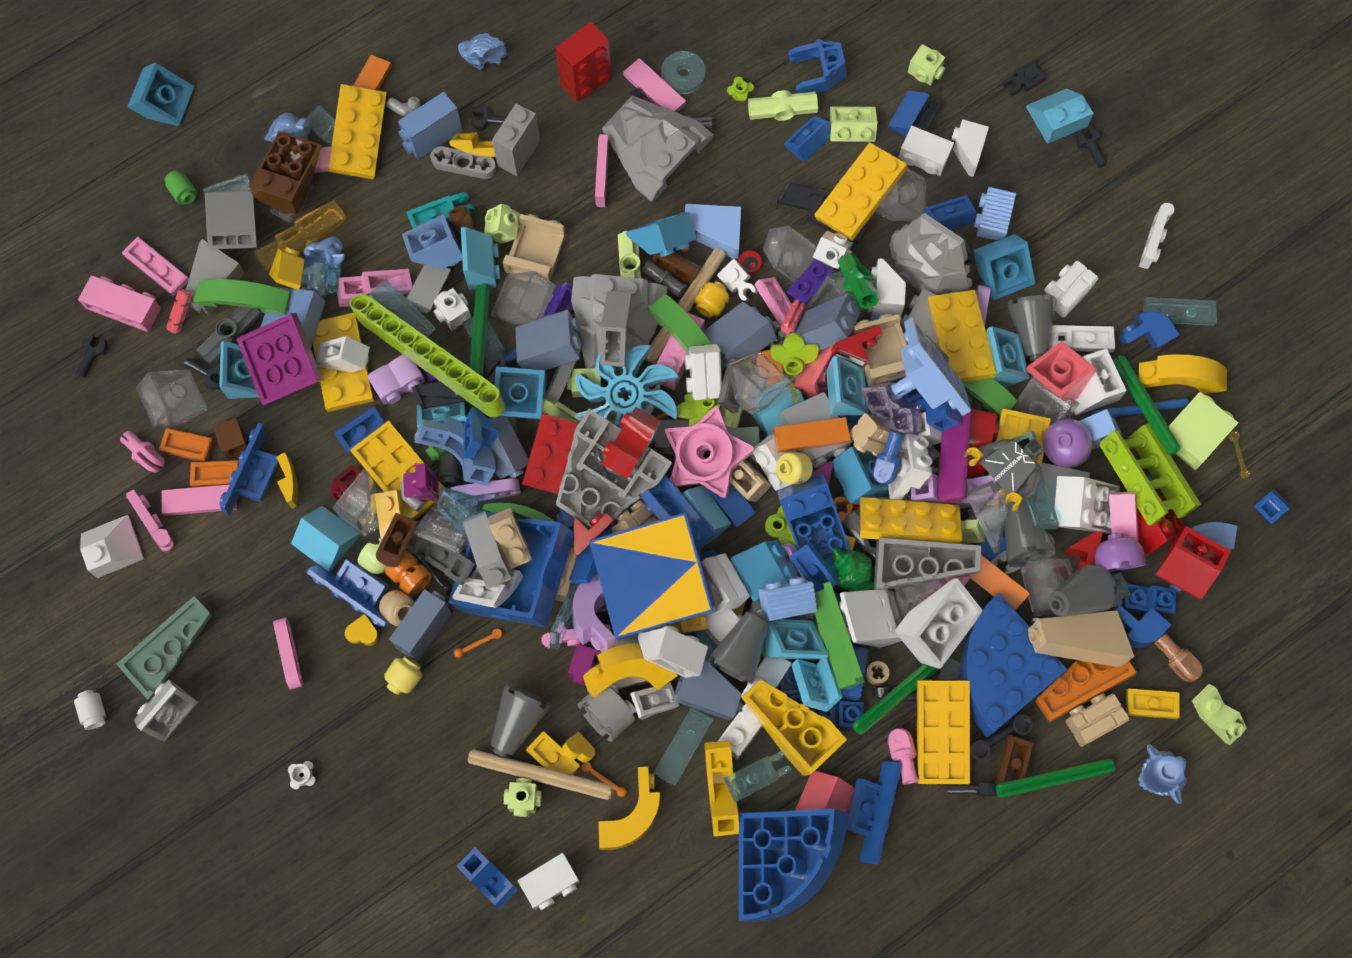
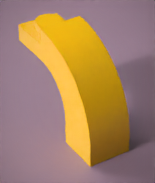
M1163 355L1158 356V360L1139 363V380L1144 388L1181 384L1192 386L1201 393L1208 394L1227 391V368L1221 363L1205 357Z
M628 643L609 648L597 655L600 664L584 674L583 679L588 692L595 697L610 685L625 677L637 676L644 678L656 690H659L678 675L645 660L639 643Z
M730 740L704 743L714 836L739 834V817L735 796Z
M638 767L639 800L634 811L621 820L599 822L600 850H613L629 846L642 838L653 825L659 810L660 792L650 793V789H655L654 773H649L648 767Z

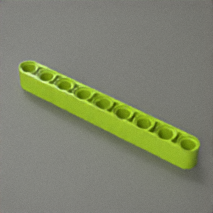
M359 294L353 297L350 307L360 324L487 416L497 417L503 414L506 405L499 389L368 295Z

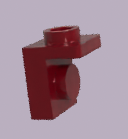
M352 464L332 480L330 494L337 502L342 503L348 508L352 505L353 497L370 484V477Z

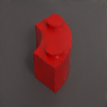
M636 406L631 414L626 412L620 422V425L623 426L614 443L609 440L602 452L606 457L601 464L627 479L661 421Z
M971 409L969 448H979L992 443L993 439H997L999 425L995 424L997 414ZM968 455L967 478L983 477L984 472L988 471L981 465L980 462L982 460L979 459L976 465L970 466L969 462L975 458L972 455Z

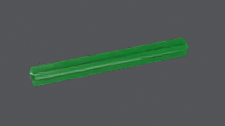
M486 283L476 286L469 368L482 377L490 288Z
M1117 356L1113 363L1167 454H1176L1180 451L1181 447L1126 357Z
M926 664L921 665L852 724L853 729L859 735L865 733L917 689V680H927L939 668Z
M1104 759L996 785V791L999 798H1004L1112 773L1115 771V765L1112 759Z

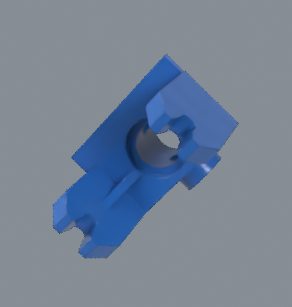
M816 39L817 42L795 47L788 51L790 62H802L819 58L823 70L822 77L803 81L796 85L797 94L826 92L847 76L841 43L825 42L821 39Z

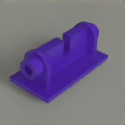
M815 259L787 290V293L795 298L793 303L798 299L803 304H806L834 273V270Z
M564 282L563 285L557 286L542 318L568 310L569 313L573 308L571 284Z

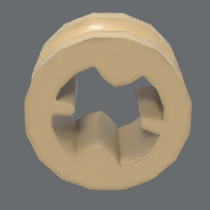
M881 661L872 662L866 670V678L873 685H882L889 677V668ZM878 667L883 670L881 673L883 678H873L874 672L871 669L875 668L877 670Z

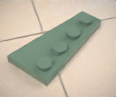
M193 596L121 659L117 666L147 700L151 701L155 696L156 689L167 680L210 620L212 614Z

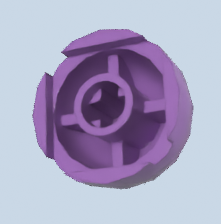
M1072 419L1058 420L1046 430L1043 438V448L1048 459L1057 466L1065 468L1077 467L1086 462L1094 446L1093 437L1089 429L1081 422Z
M1123 533L1108 535V540L1100 543L1094 555L1095 565L1102 566L1108 572L1147 565L1142 546L1133 538L1123 537Z

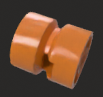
M406 550L399 566H387L385 574L393 582H400V588L409 597H413L428 585L432 579V574L423 565H417L418 560Z

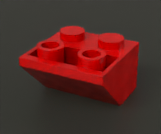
M1157 493L1161 501L1167 500L1164 496H1161L1160 493ZM1137 508L1139 544L1142 546L1145 556L1172 543L1176 534L1184 528L1182 520L1178 519L1172 510H1167L1169 513L1152 526H1148Z
M1185 526L1176 534L1155 575L1201 600L1220 574L1231 550Z

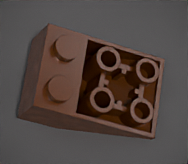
M278 131L249 185L254 200L297 215L307 197L322 147L321 144Z

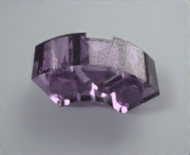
M895 382L871 384L862 388L863 397L870 412L886 424V427L907 434H914L923 429L921 405L912 404L903 398L899 399L891 388V385L895 384Z

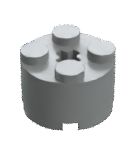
M614 684L595 697L589 693L578 703L580 710L584 707L587 711L583 716L602 737L608 734L609 738L607 740L610 742L635 721L633 714L636 712V709L628 700L623 701L618 695L619 690Z

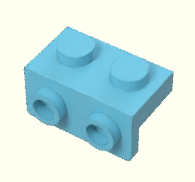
M829 657L820 660L817 664L800 659L795 660L791 664L804 706L827 712L842 698V693Z

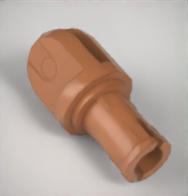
M1166 632L1154 641V644L1169 658L1168 665L1181 679L1193 682L1201 677L1203 672L1202 666L1187 648L1181 649Z

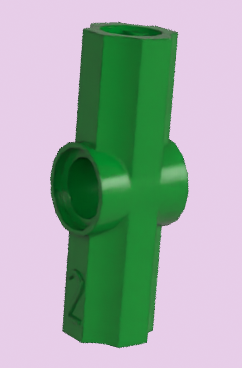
M852 253L842 255L838 260V264L846 280L843 284L844 289L854 295L861 308L875 307L879 299L877 297L878 293L871 282L874 277L873 274L861 265L856 255Z

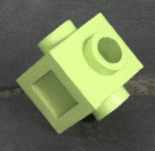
M922 44L910 61L908 73L913 75L918 81L925 82L931 86L935 79L939 80L945 71L943 66L945 57L937 50H932Z
M500 204L487 210L484 233L492 235V239L501 244L516 239L520 213L505 204Z
M518 778L516 783L510 782L509 789H505L504 804L508 805L510 812H514V816L529 817V813H536L537 806H541L542 791H538L537 785L532 784L531 779ZM519 792L526 793V798L523 801L517 799Z

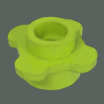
M735 77L732 86L727 88V93L732 95L737 101H745L749 96V92L753 91L754 86L752 83L743 81L742 77Z

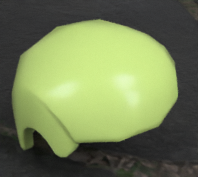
M383 538L378 539L380 541L379 544L368 543L365 545L358 557V564L373 574L383 573L387 568L386 565H383L376 559V552Z

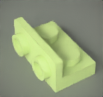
M830 107L831 141L874 142L876 140V107Z

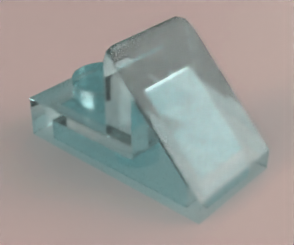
M442 488L436 509L463 535H467L462 521L478 514L475 510L479 498L449 488Z

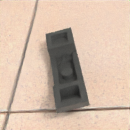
M418 526L407 547V550L415 555L423 553L427 562L443 571L446 576L462 586L475 565L464 554Z

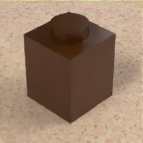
M237 418L225 419L218 425L213 426L221 451L227 459L239 456L244 449L246 450L248 441L243 427Z

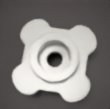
M310 761L289 766L290 786L293 789H299L300 786L314 785L316 779L312 775L313 764ZM300 773H304L302 778L299 776Z

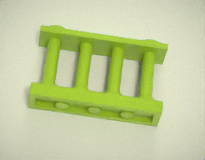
M1144 424L1128 437L1129 439L1123 440L1118 430H1114L1098 443L1128 492H1136L1137 508L1148 526H1152L1169 513L1167 510L1173 509L1178 519L1186 517L1201 505L1172 457L1165 451L1150 424ZM1130 448H1135L1141 459L1136 460ZM1147 468L1154 480L1149 481L1142 469ZM1160 488L1167 500L1161 501L1155 489Z

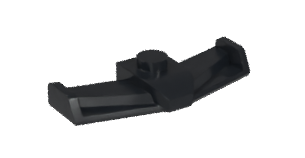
M788 182L777 199V204L808 210L810 213L807 216V221L825 230L829 228V226L817 220L814 214L831 192ZM868 221L854 238L855 243L858 245L867 231Z
M501 348L496 349V351L484 359L483 378L492 384L495 382L496 367H508ZM442 382L412 386V390L422 409L468 402Z

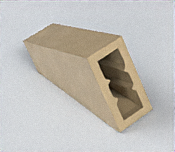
M1117 610L1038 619L1028 629L1029 640L1033 644L1035 653L1114 667H1122L1134 657Z

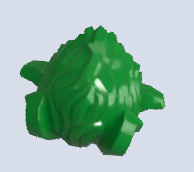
M834 548L833 551L836 557L834 565L838 571L837 577L839 581L837 586L848 589L851 592L874 590V573L871 559L859 550H846L842 552L840 549Z

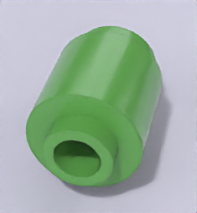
M176 170L170 172L165 177V186L178 204H190L195 200L197 190L184 173Z

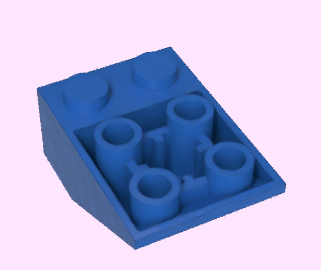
M824 474L810 478L803 484H794L777 490L798 549L810 541L823 558L835 555L834 548H838L842 552L850 549Z

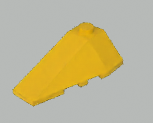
M761 679L741 696L783 754L802 776L811 775L847 740L830 720L809 710L803 704L792 700L786 694Z

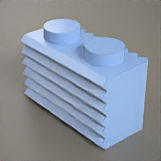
M988 187L987 193L981 194L978 207H982V213H977L974 227L978 228L976 236L995 241L1006 237L1016 193Z
M804 577L790 578L789 583L782 585L780 581L768 582L765 584V588L758 589L761 611L768 621L817 612L814 584L811 581L804 580Z

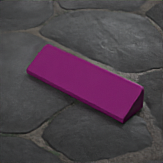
M971 411L964 416L961 414L962 424L942 432L938 501L954 505L966 498L968 455L964 457V454L969 449Z

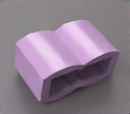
M405 355L397 357L389 364L374 370L367 376L383 404L396 403L404 393L413 392L412 386H419L425 382L417 365Z

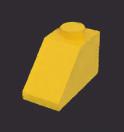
M286 247L285 250L278 248L269 275L275 282L299 290L304 259L299 256V251Z

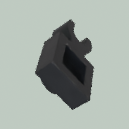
M1031 61L1015 70L1014 77L1006 78L1003 87L1013 85L1014 88L1011 89L1009 95L1015 96L1020 88L1027 92L1043 83L1046 76L1036 63Z

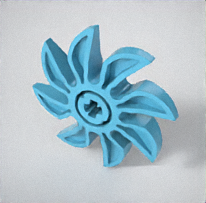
M639 345L626 352L625 366H622L623 374L617 376L614 366L600 365V351L596 360V370L603 379L609 382L607 387L603 388L592 383L579 373L576 374L577 388L587 400L591 402L606 400L605 405L593 409V411L608 421L612 419L613 415L617 414L614 425L621 429L623 426L620 425V422L625 413L631 414L635 406L645 411L644 409L647 405H652L677 420V407L670 395L662 390L647 392L649 387L658 383L679 378L676 372L664 365H650L643 371L640 377L636 378L642 362L651 349L650 345ZM625 392H629L631 395L628 396L630 399L627 401L622 398V396L625 397ZM587 411L574 414L577 420L581 421ZM657 429L647 446H649L653 442L657 433Z

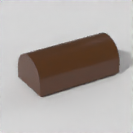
M675 251L662 257L660 253L653 254V263L663 270H669L673 277L689 286L701 270L700 265Z
M395 513L376 552V559L388 567H398L419 522Z
M1007 735L995 785L1025 778L1033 742L1013 735Z

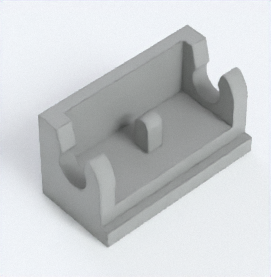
M424 265L407 297L406 306L428 314L434 304L433 301L439 295L451 270Z

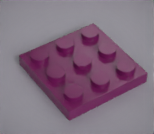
M297 313L288 314L237 338L262 405L270 404L323 381Z

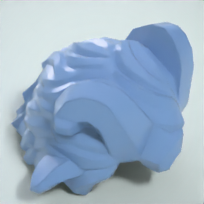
M488 33L479 34L472 40L463 41L458 45L461 56L479 70L484 68V63L487 61L500 64L501 58L508 55L505 43Z
M284 113L273 121L264 139L273 142L278 131H282L308 140L311 121L307 118L300 119L291 113Z
M329 237L321 242H314L306 246L304 249L303 278L310 277L311 280H315L317 283H325L332 287L333 285L336 286L337 279L340 278L342 261L345 257L344 253L341 254L343 245L337 237Z
M1148 744L1147 751L1149 757L1143 764L1142 772L1138 778L1139 785L1149 792H1154L1161 796H1171L1176 803L1181 804V790L1187 784L1185 759L1181 756L1175 757L1169 751H1158L1151 744Z

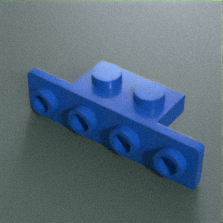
M259 422L256 429H252L250 432L249 444L239 457L240 464L237 470L233 471L230 476V485L227 492L221 495L219 505L224 515H231L239 496L262 503L279 466L277 456L260 451L267 436V430L263 423Z
M664 474L656 486L650 490L647 489L641 497L646 502V508L651 513L656 514L660 520L685 512L691 514L693 523L703 532L698 541L700 550L715 535V531L666 474Z
M345 559L337 576L328 572L320 565L310 567L307 570V574L313 577L314 582L319 585H325L332 590L334 596L345 599L352 604L351 606L354 610L371 617V621L381 627L391 625L381 615L378 606L389 584L362 568L353 559Z
M884 761L878 784L865 779L856 780L847 817L846 830L865 836L859 859L860 862L876 865L879 863L883 852L882 847L885 834L889 826L888 821L891 809L895 801L896 787L900 779L901 763Z

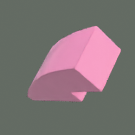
M409 269L368 271L362 272L361 276L338 278L335 287L339 307L350 306L353 297L359 294H366L378 302L410 293L412 282Z

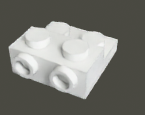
M907 433L903 438L898 453L901 460L895 480L888 484L891 500H901L910 491L911 487L920 489L924 482L930 478L932 459L928 456L927 447L929 442L923 436Z

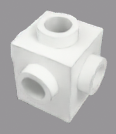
M827 231L821 237L813 258L822 261L823 264L831 269H839L838 260L842 255L852 253L850 251L852 242L848 241L847 237L842 234H834Z
M453 288L449 291L441 292L433 301L436 310L433 311L441 323L445 321L451 331L471 319L469 309L467 308L469 304L462 293L458 295Z

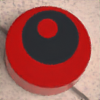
M749 250L739 256V264L749 275H754L760 270L761 257L757 252Z

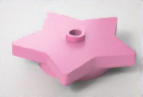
M717 406L694 426L665 429V433L676 456L670 478L674 485L682 487L702 484L726 499L733 469L751 455L755 448L729 434L721 410ZM708 450L711 451L710 456L705 459L704 453Z

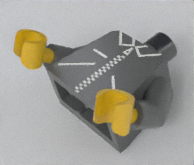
M1035 439L1031 440L1024 448L1015 440H1003L989 443L979 448H969L964 457L972 455L975 458L969 462L970 466L976 465L979 459L982 460L980 462L981 465L1008 493L1005 505L1010 501L1015 502L1012 511H1017L1021 502H1024L1036 492L1041 467L1034 458L1044 448Z

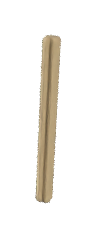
M720 248L713 250L679 301L678 305L685 312L689 313L695 303V297L705 283L710 281L724 260L725 252ZM665 326L662 327L650 345L651 349L645 357V360L651 364L657 361L671 336V333Z
M475 749L469 752L468 762L473 765L605 800L611 799L613 795V786Z

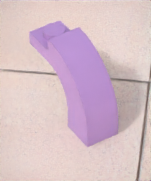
M931 473L930 478L924 482L920 489L911 487V501L949 504L938 501L939 476ZM991 475L967 479L966 498L954 505H960V509L982 506V503L1000 501L999 483Z
M597 573L589 584H580L573 599L572 620L575 634L582 645L591 641L596 650L603 652L615 647V636L596 616L597 611L606 605Z

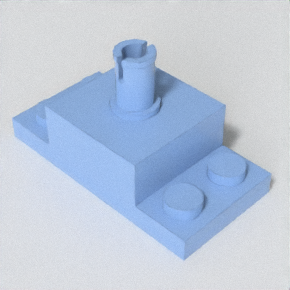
M913 317L904 322L906 329L904 337L909 344L900 349L907 377L891 385L894 394L900 399L916 388L932 409L948 401L953 410L957 408L962 416L969 413L971 408L963 382Z

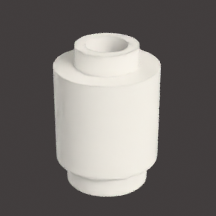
M93 690L79 693L78 698L74 700L80 724L84 725L85 730L103 726L106 714L100 694L94 693Z

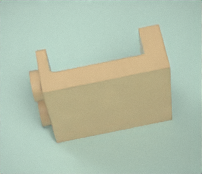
M520 214L517 237L513 242L510 254L506 255L503 261L505 273L550 284L566 237L565 226L555 220L546 221L532 214Z
M885 314L874 321L863 320L853 327L852 336L878 325L883 333L876 346L865 350L869 361L863 369L869 387L907 377L900 349L907 346L900 325V314Z

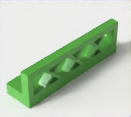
M831 582L823 584L824 590L815 592L817 612L814 613L839 688L842 691L863 684L865 681Z

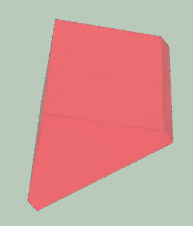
M1061 341L1026 367V371L1060 399H1078L1096 372V368Z
M833 346L819 351L814 362L805 364V368L793 384L808 399L823 392L828 396L826 370L832 357L835 356L831 352Z
M814 771L809 776L795 811L837 809L847 812L848 817L855 788L839 777Z

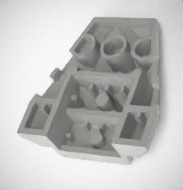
M633 95L602 127L604 134L608 135V141L631 178L633 185L652 203L668 187L666 179L693 150L700 153L714 137V134L697 120Z
M925 213L912 220L909 225H904L901 230L894 232L889 245L891 256L896 260L894 270L906 284L915 287L919 293H921L922 289H925L936 295L970 291L972 279L966 276L970 272V268L967 265L964 266V262L968 258L964 239Z
M593 274L591 277H574L571 302L575 317L580 325L578 333L586 369L596 367V360L601 351V325L607 291L631 293L627 352L636 346L648 345L651 338H653L658 322L647 310V307L664 294L667 295L666 286L648 283L647 280L640 278ZM614 366L617 376L622 375V366Z
M589 408L575 429L556 505L573 517L577 516L581 522L591 528L592 526L589 522L599 512L602 515L607 512L614 519L633 502H636L647 489L650 490L656 486L672 462L646 446L627 479L601 463L606 455L602 452L609 440L614 443L622 429Z

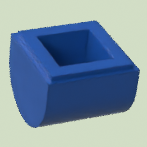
M1273 489L1254 507L1273 524L1292 506Z

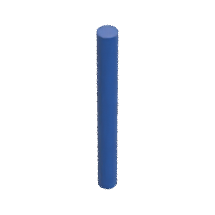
M1179 398L1153 403L1158 411L1187 407L1189 400L1188 398ZM1138 405L1107 409L1113 417L1142 413ZM1106 409L1094 410L1092 412V415L1104 411Z

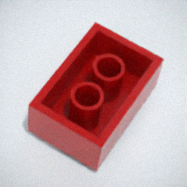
M592 22L555 48L560 84L576 102L582 98H587L595 88L606 84L610 77H612L609 40Z
M542 413L522 484L555 494L559 493L574 432L578 423Z

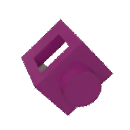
M577 644L568 671L569 677L573 678L572 681L574 683L586 686L583 675L599 664L595 661L598 659L597 655L602 653L600 650Z

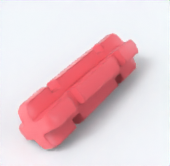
M185 289L178 291L177 301L174 302L169 317L171 320H168L166 329L171 331V333L176 334L180 332L181 322L184 321L189 306L188 303H190L192 293Z
M797 299L791 304L790 310L781 326L782 332H786V335L795 331L805 309V304L800 302V300Z

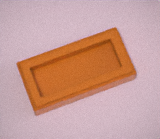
M166 428L159 451L165 454L207 462L214 440L209 437Z
M239 460L191 462L190 486L195 488L230 485V476L233 471L237 470L240 464Z

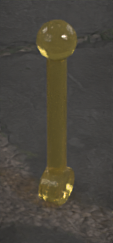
M785 373L784 380L788 382L792 402L797 403L798 394L795 392L792 382L793 375Z
M1232 431L1229 434V439L1233 441L1241 468L1240 476L1246 479L1249 477L1250 472L1245 467L1238 442L1240 434L1237 431Z

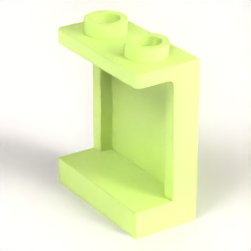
M1199 392L1169 425V429L1181 447L1176 455L1196 470L1238 422L1234 420L1231 413L1218 407L1211 397Z

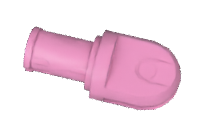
M133 431L125 432L123 435L127 440L121 437L120 441L132 451V459L151 472H159L161 470L159 466L163 467L165 462L163 457L155 451L154 445L150 442H142Z
M896 728L888 736L892 761L902 764L900 773L903 785L918 782L913 762L917 755L913 738L906 729Z

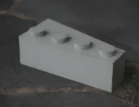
M879 538L876 546L874 590L975 575L980 571L981 546Z

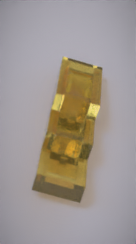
M333 200L294 220V226L275 235L274 242L254 251L255 257L266 272L269 273L278 248L285 250L286 247L299 251V254H301L307 245L323 239L343 223L347 217Z

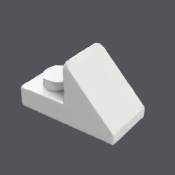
M671 682L659 690L651 687L631 693L638 717L641 720L679 706L678 702L672 701L674 690Z

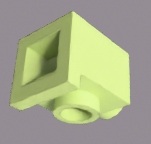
M596 367L591 369H572V375L567 380V390H572L573 397H584L576 385L577 373L592 383L601 386V376L597 373Z

